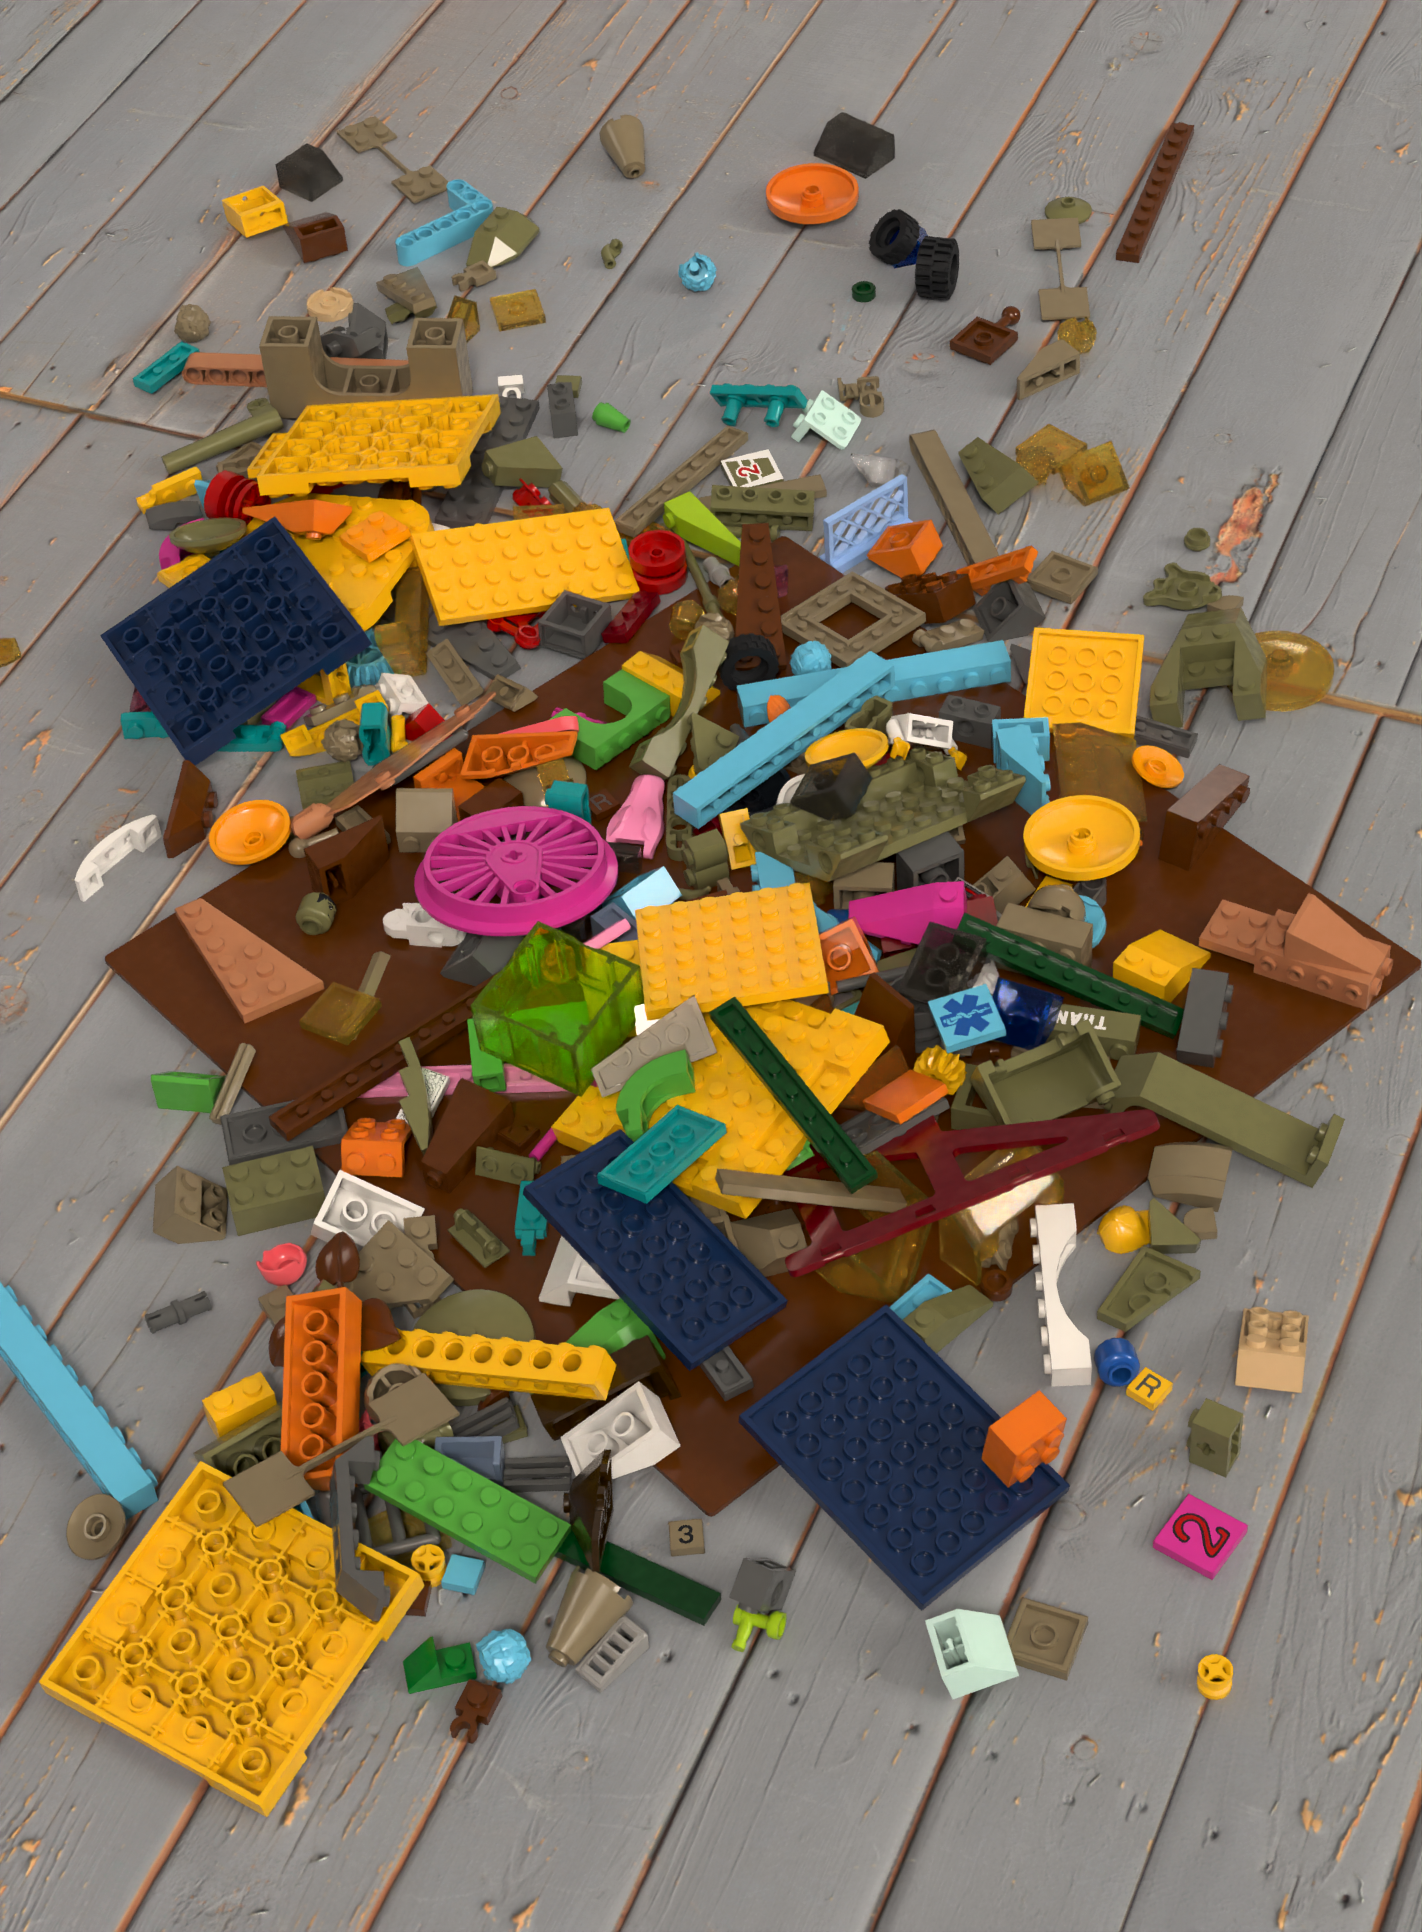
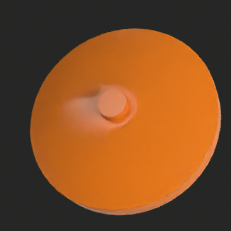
M808 163L789 167L771 178L766 187V203L770 211L783 220L798 224H820L841 218L856 206L859 199V187L855 177L843 168L823 163Z

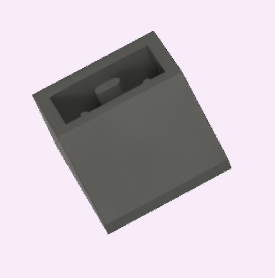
M354 303L352 313L348 314L349 327L346 328V334L356 336L368 328L377 327L381 331L376 332V337L383 335V340L379 345L354 358L386 359L389 342L386 322L361 304Z

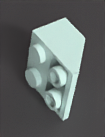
M956 1609L925 1620L941 1677L952 1699L1019 1676L1000 1615Z

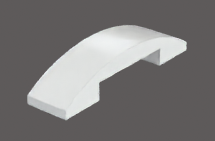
M152 814L122 826L104 838L91 850L80 865L75 877L81 901L85 902L103 887L104 884L101 876L134 848L144 852L162 837L157 816Z

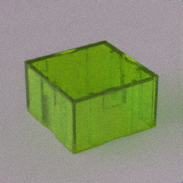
M537 921L514 950L507 965L491 979L471 1004L479 1049L582 1097L595 1079L591 1068L615 1052L635 1027L634 1007L644 1004L641 969L637 964L605 950L587 946L575 937Z

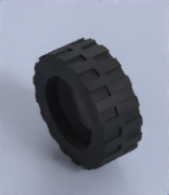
M901 209L887 212L875 224L870 234L869 250L886 264L894 265L900 263V261L905 260L911 254L917 244L920 235L918 221ZM899 230L896 239L889 245L891 238Z
M749 633L748 635L741 634L738 637H733L728 641L729 644L725 651L727 657L718 667L722 682L725 686H728V689L737 692L738 685L776 678V674L779 671V661L773 644L771 645V641L768 638L765 639L762 635ZM758 656L761 659V663L751 670L738 671L735 669V663L744 657Z

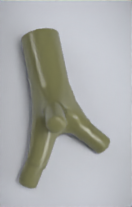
M707 886L699 890L678 888L682 894L678 899L687 901L708 895L711 887Z

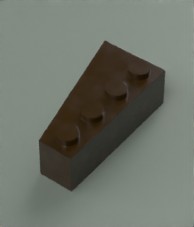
M648 1335L633 1340L627 1346L609 1354L616 1364V1369L606 1401L535 1393L530 1395L541 1423L553 1441L561 1439V1436L638 1381L659 1398L669 1396L671 1401L681 1397L667 1364Z

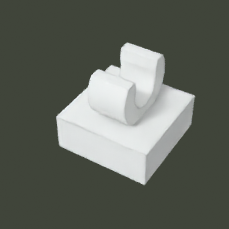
M522 375L498 377L500 395L508 397L510 394H515L517 398H522L521 393H525Z

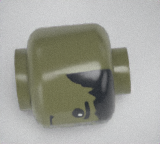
M308 893L302 898L295 915L296 922L302 931L309 935L326 933L333 923L337 907L335 902L325 893Z

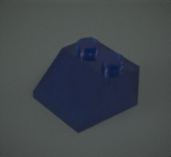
M998 977L992 998L1005 1026L1006 1036L994 1040L1027 1050L1045 1044L1056 1025L1064 997Z

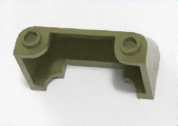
M1089 1019L1075 1024L1076 1032L1061 1033L1053 1041L1004 1061L1003 1058L997 1060L995 1065L989 1060L976 1066L970 1080L975 1091L998 1125L1053 1120L1094 1102L1102 1105L1116 1097L1114 1093L1120 1088L1121 1083Z

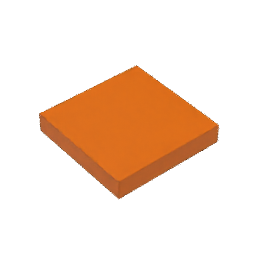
M910 1069L864 1099L863 1103L866 1110L898 1124H903L949 1092L945 1083Z

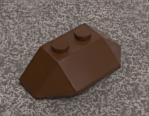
M190 760L182 762L172 807L163 835L168 858H175L206 839L207 830L213 824L212 810L217 808V792H213L211 781Z

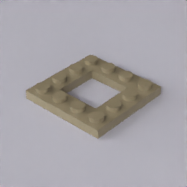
M853 571L781 615L782 631L784 634L801 644H805L808 641H819L825 645L831 654V662L841 668L850 666L855 660L861 658L869 651L877 654L926 622L925 612ZM851 602L880 618L879 621L849 640L820 623Z

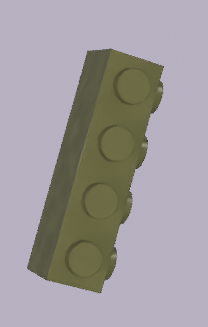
M712 485L710 512L724 526L742 527V524L769 523V528L776 524L780 525L782 530L812 531L815 491Z

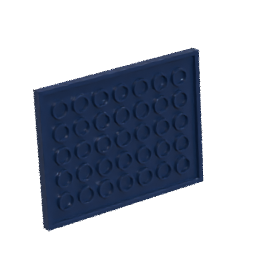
M884 1305L739 1415L738 1422L921 1611L1064 1496L1070 1488V1485L1049 1464H1044L1043 1462L1035 1468L1034 1473L1022 1483L1017 1481L1008 1488L981 1459L988 1428L1001 1417L887 1305Z

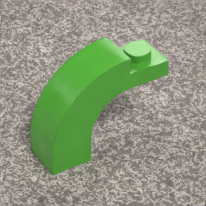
M686 1050L672 1052L650 1061L637 1070L623 1086L617 1100L616 1112L626 1135L634 1142L649 1130L651 1116L662 1103L673 1097L696 1092L694 1068Z

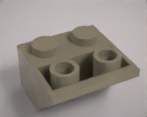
M179 1166L174 1167L155 1185L153 1233L177 1244L223 1240L226 1237L227 1189Z

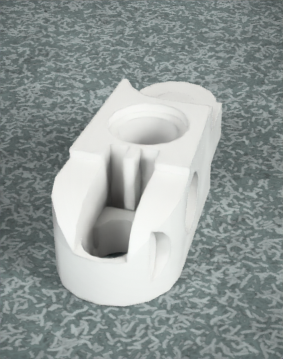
M403 903V909L390 911L383 918L386 934L392 938L409 939V945L442 948V946L452 947L459 945L467 932L456 930L438 922L419 903Z

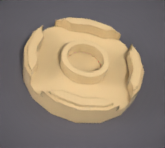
M337 287L329 288L330 291L325 292L323 289L317 290L307 299V312L310 317H317V320L321 322H335L344 319L353 311L354 301L351 293Z

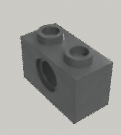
M557 382L547 385L553 437L578 436L572 383Z
M948 694L939 711V719L953 721V740L991 749L992 720L1001 719V707Z
M743 1558L729 1598L739 1602L738 1608L756 1615L758 1611L769 1614L770 1610H782L796 1570L768 1558Z

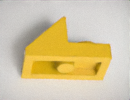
M748 809L718 814L731 870L756 864V850L740 826V823L750 819Z

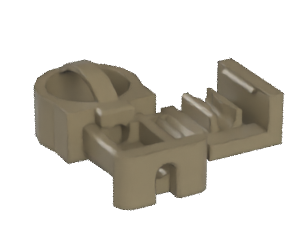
M878 376L860 377L857 379V385L856 383L843 384L841 378H837L840 401H847L850 398L858 400L859 397L860 413L863 416L874 418L883 414L884 398L882 391L877 392V388H879Z

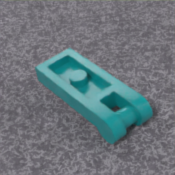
M279 721L273 722L271 725H240L232 730L237 738L216 752L280 751L283 746L280 735L286 732V725Z

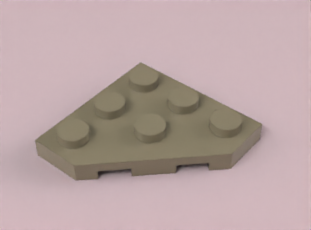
M388 1220L358 1252L360 1258L358 1275L354 1281L344 1283V1286L360 1298L362 1302L370 1298H377L384 1301L389 1308L403 1307V1304L433 1303L455 1279Z

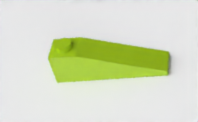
M690 491L664 503L665 514L663 515V521L667 528L672 529L681 538L739 566L741 542Z

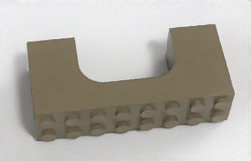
M269 316L259 345L270 404L276 408L280 418L283 419L298 418L307 405L472 396L473 393L463 318H414L406 347L409 364L403 366L343 365L333 361L323 350L317 317Z

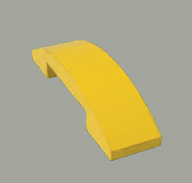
M376 690L355 700L356 708L309 730L303 724L281 734L280 737L290 756H305L324 752L326 749H324L321 740L324 739V731L336 720L347 719L359 725L363 703L383 702L388 712L389 708L379 690Z

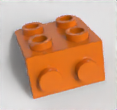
M453 748L413 776L415 788H453L459 822L458 806L485 786L475 779H461L460 773L464 764L462 752Z
M373 1118L358 1119L341 1139L342 1171L350 1175L403 1177L405 1174L404 1144L412 1134L411 1128L402 1119H392L387 1122H376Z

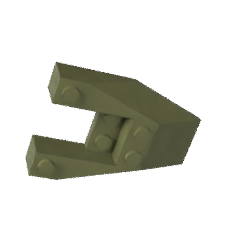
M1242 608L1187 615L1151 686L1150 710L1154 721L1178 728L1183 727L1185 690L1233 685V701L1238 721L1266 718L1268 662Z

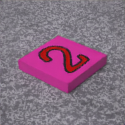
M1188 1494L1154 1539L1153 1548L1213 1580L1246 1535L1248 1525Z

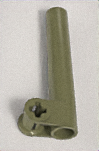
M258 398L247 404V409L252 417L161 456L168 474H173L284 428L278 411L266 398Z

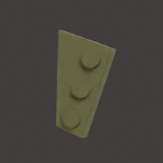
M1143 1245L1098 1309L1097 1319L1126 1332L1199 1280L1201 1271Z

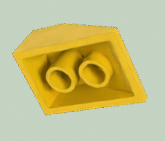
M1160 929L1127 946L1113 962V978L1171 1003L1190 981L1192 968L1201 969L1211 957V953Z

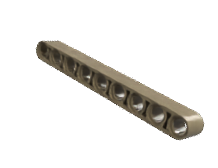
M929 430L910 434L909 445L911 453L967 565L970 566L999 556L937 432Z

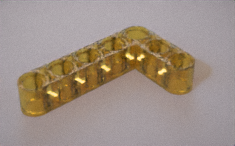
M419 566L408 568L397 582L395 622L375 626L374 630L376 644L395 674L410 675L411 677L426 675L427 655L425 653L428 652L429 595Z

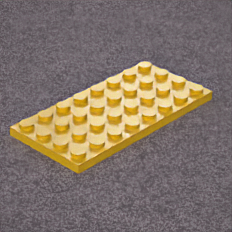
M609 508L411 534L410 538L439 626L547 611L564 590L602 602L630 599L634 593L640 591Z

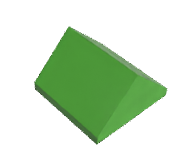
M167 1071L151 1074V1084L159 1109L211 1113L226 1076Z

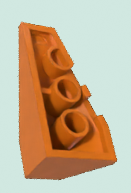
M316 499L242 508V513L265 522L275 516L285 529L305 534L306 539L321 540V535L333 534L352 512V507Z
M577 731L472 735L460 777L461 779L504 777L571 756L578 733Z

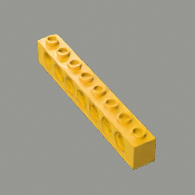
M397 1328L401 1336L400 1340L382 1349L363 1351L361 1356V1364L371 1376L383 1367L399 1363L416 1367L436 1384L605 1401L616 1369V1364L606 1349L596 1345H590L588 1348L575 1347L565 1342L554 1345L545 1344L539 1340L522 1342L509 1337L490 1339L478 1334H472L470 1337L458 1336L448 1331L437 1334L429 1333L422 1329L405 1331Z

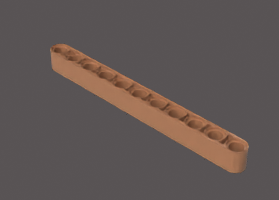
M194 352L188 356L182 371L183 379L190 384L267 387L262 358L258 354ZM329 357L343 365L403 366L409 364L408 360Z

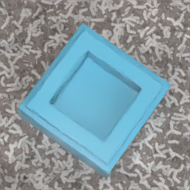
M452 1554L441 1581L442 1588L475 1595L485 1569L484 1560Z

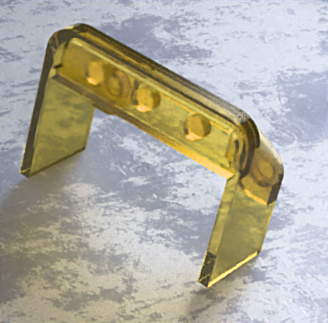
M1040 1146L997 1149L964 1177L967 1181L974 1180L1043 1152ZM1055 1172L1038 1180H1031L1014 1187L1011 1191L939 1219L940 1259L978 1286L982 1277V1261L986 1258H991L998 1251L1000 1245L998 1242L999 1231L1035 1201L1045 1206L1064 1204V1180L1060 1174Z
M877 1150L864 1154L865 1158L878 1173V1178L867 1185L900 1189L907 1202V1206L928 1198ZM858 1209L869 1220L868 1222L890 1214V1212ZM932 1223L858 1252L857 1256L853 1254L829 1262L824 1267L815 1271L841 1293L895 1303L913 1286Z

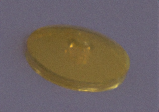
M1289 631L1255 633L1268 662L1266 710L1284 712L1303 709L1320 701L1329 692L1334 678V663L1329 652L1320 643L1305 635ZM1226 685L1233 694V685Z

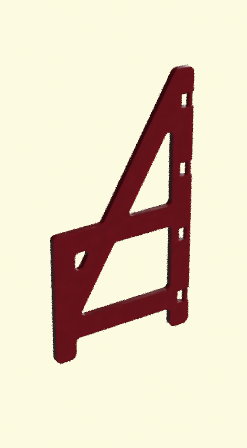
M1145 1109L941 1131L934 1115L908 1129L904 1135L897 1136L866 1154L865 1158L869 1163L919 1159L935 1194L930 1198L848 1231L841 1229L832 1206L796 1202L812 1244L807 1248L788 1255L785 1258L786 1267L790 1276H802L824 1267L829 1262L844 1256H851L1011 1191L1016 1186L1031 1180H1038L1107 1152L1112 1147L1149 1135L1160 1128V1123L1153 1110ZM811 1144L809 1147L814 1156L788 1171L785 1170L781 1176L821 1180L819 1172L824 1168L830 1167ZM1060 1144L971 1181L965 1179L955 1159L957 1155L964 1153Z

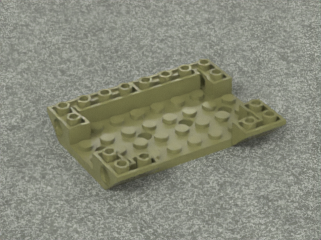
M917 747L909 751L906 760H903L901 756H896L895 759L891 757L887 759V763L880 766H871L861 774L845 776L841 782L836 784L823 785L815 793L799 795L796 797L797 800L790 803L777 804L773 807V810L766 813H755L750 816L749 820L740 823V826L756 852H762L793 868V871L830 882L1012 804L1025 784L1026 778L1024 775L1013 773L1012 770H1001L993 765H985L979 767L978 772L968 775V781H966L962 777H958L955 757L943 755L942 752L928 751L924 747Z

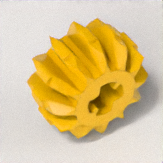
M936 1045L934 1048L927 1047L922 1051L913 1069L918 1073L945 1083L949 1092L947 1094L954 1095L960 1085L962 1086L967 1074L965 1071L966 1063L959 1060L960 1054L947 1053L946 1049L943 1050L939 1045Z

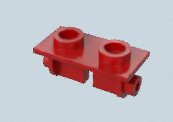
M520 478L519 480L523 486L513 492V501L529 518L553 515L550 510L554 507L545 496L539 498L541 493L534 484L530 483L527 485Z

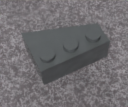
M1192 968L1177 1046L1178 1062L1214 1068L1216 1057L1221 1058L1224 1040L1220 1039L1222 1030L1227 1029L1229 1012H1226L1228 1003L1232 1002L1234 985L1229 984V973Z

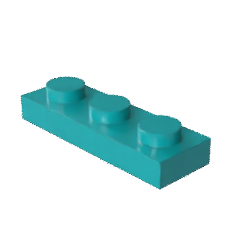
M181 341L133 378L134 386L153 394L183 370L188 356L191 353L200 352L199 349Z

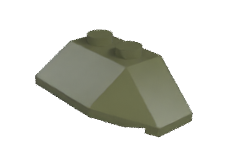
M496 207L475 231L466 266L468 267L484 260L493 268L517 258L540 232L539 227L531 218L518 211L505 207Z

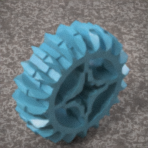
M372 628L369 631H365L372 645L346 662L351 688L363 684L376 685L381 673L396 674L400 670L401 650H399V645L396 639L391 637V634H384L382 630L374 632Z

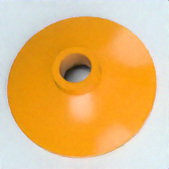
M1145 745L1138 747L1132 754L1133 767L1147 782L1161 788H1175L1181 784L1184 778L1183 768L1178 760L1167 751L1155 746Z

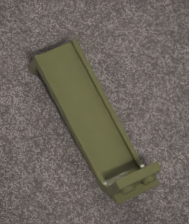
M1160 1052L1121 1056L1114 1070L1121 1086L1114 1093L1116 1097L1105 1103L1103 1107L1108 1110V1113L1124 1112L1130 1106H1142L1153 1110L1155 1113L1224 1146L1233 1147L1234 1151L1313 1188L1328 1166L1345 1121L1344 1118L1333 1114L1327 1124L1322 1122L1319 1128H1316Z

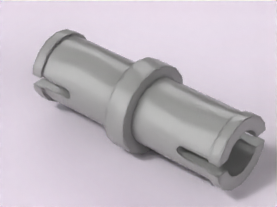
M713 556L707 557L703 561V569L708 573L712 583L718 585L723 592H731L735 588V579L730 575L729 569L725 565L720 564Z

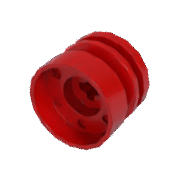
M227 470L218 473L211 480L204 497V511L209 519L238 518L244 520L246 526L254 517L242 513V508L271 504L269 495L260 496L257 481Z

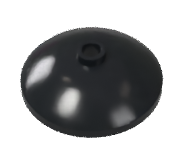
M784 768L780 769L721 812V814L747 808L750 818L755 813H766L773 810L782 787L791 779L790 775Z

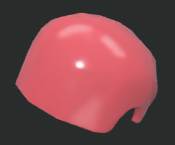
M284 1243L275 1246L270 1251L265 1250L262 1262L256 1261V1265L268 1283L276 1286H289L295 1283L304 1273L307 1265V1256L300 1246Z

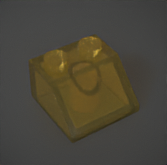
M1112 441L1056 463L1065 488L1084 507L1130 489Z

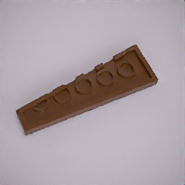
M769 523L742 524L735 637L741 634L748 635L749 633H754L755 635L764 636L765 639L768 638L771 641V645L773 644L779 661V670H786L787 662ZM758 656L744 657L735 663V669L738 671L751 670L761 663V659Z

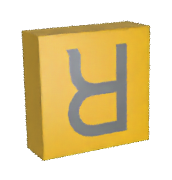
M1145 1367L1126 1388V1395L1154 1411L1172 1391L1173 1383Z

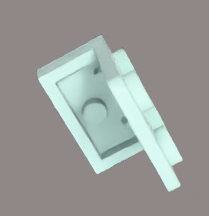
M822 390L814 401L809 399L806 408L801 410L805 414L800 413L792 426L796 429L791 437L800 442L811 428L837 448L843 450L858 428L861 418Z

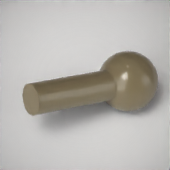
M334 828L309 839H299L296 837L289 843V853L295 858L305 857L304 848L338 834L339 831L337 828Z

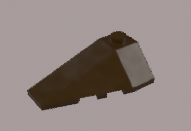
M611 1450L602 1451L572 1480L569 1493H564L563 1497L564 1513H569L571 1529L593 1572H600L614 1512Z

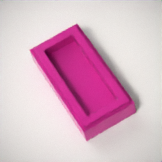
M296 686L261 716L262 724L271 725L273 722L279 721L286 725L287 730L317 702L316 695Z

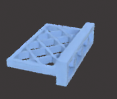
M903 474L897 476L824 519L825 553L819 556V558L840 573H844L868 558V552L888 526L912 523L913 521L908 518L907 477ZM898 487L895 496L891 498L890 496L892 495L893 491L895 490V488ZM878 498H880L879 501H878V503H877V505L875 506L874 510L871 509V507H872V505L874 504L875 500H877ZM890 501V504L887 507L886 511L884 512V514H882L881 512L885 507L886 503ZM860 510L855 520L852 521L851 519L855 512ZM868 512L871 513L865 525H861ZM841 521L836 531L833 533V525ZM848 524H851V527L848 530L845 537H842V534L844 533ZM859 528L862 529L860 533L856 534ZM841 540V541H842L841 544H839L838 546H836L837 543H838V541Z

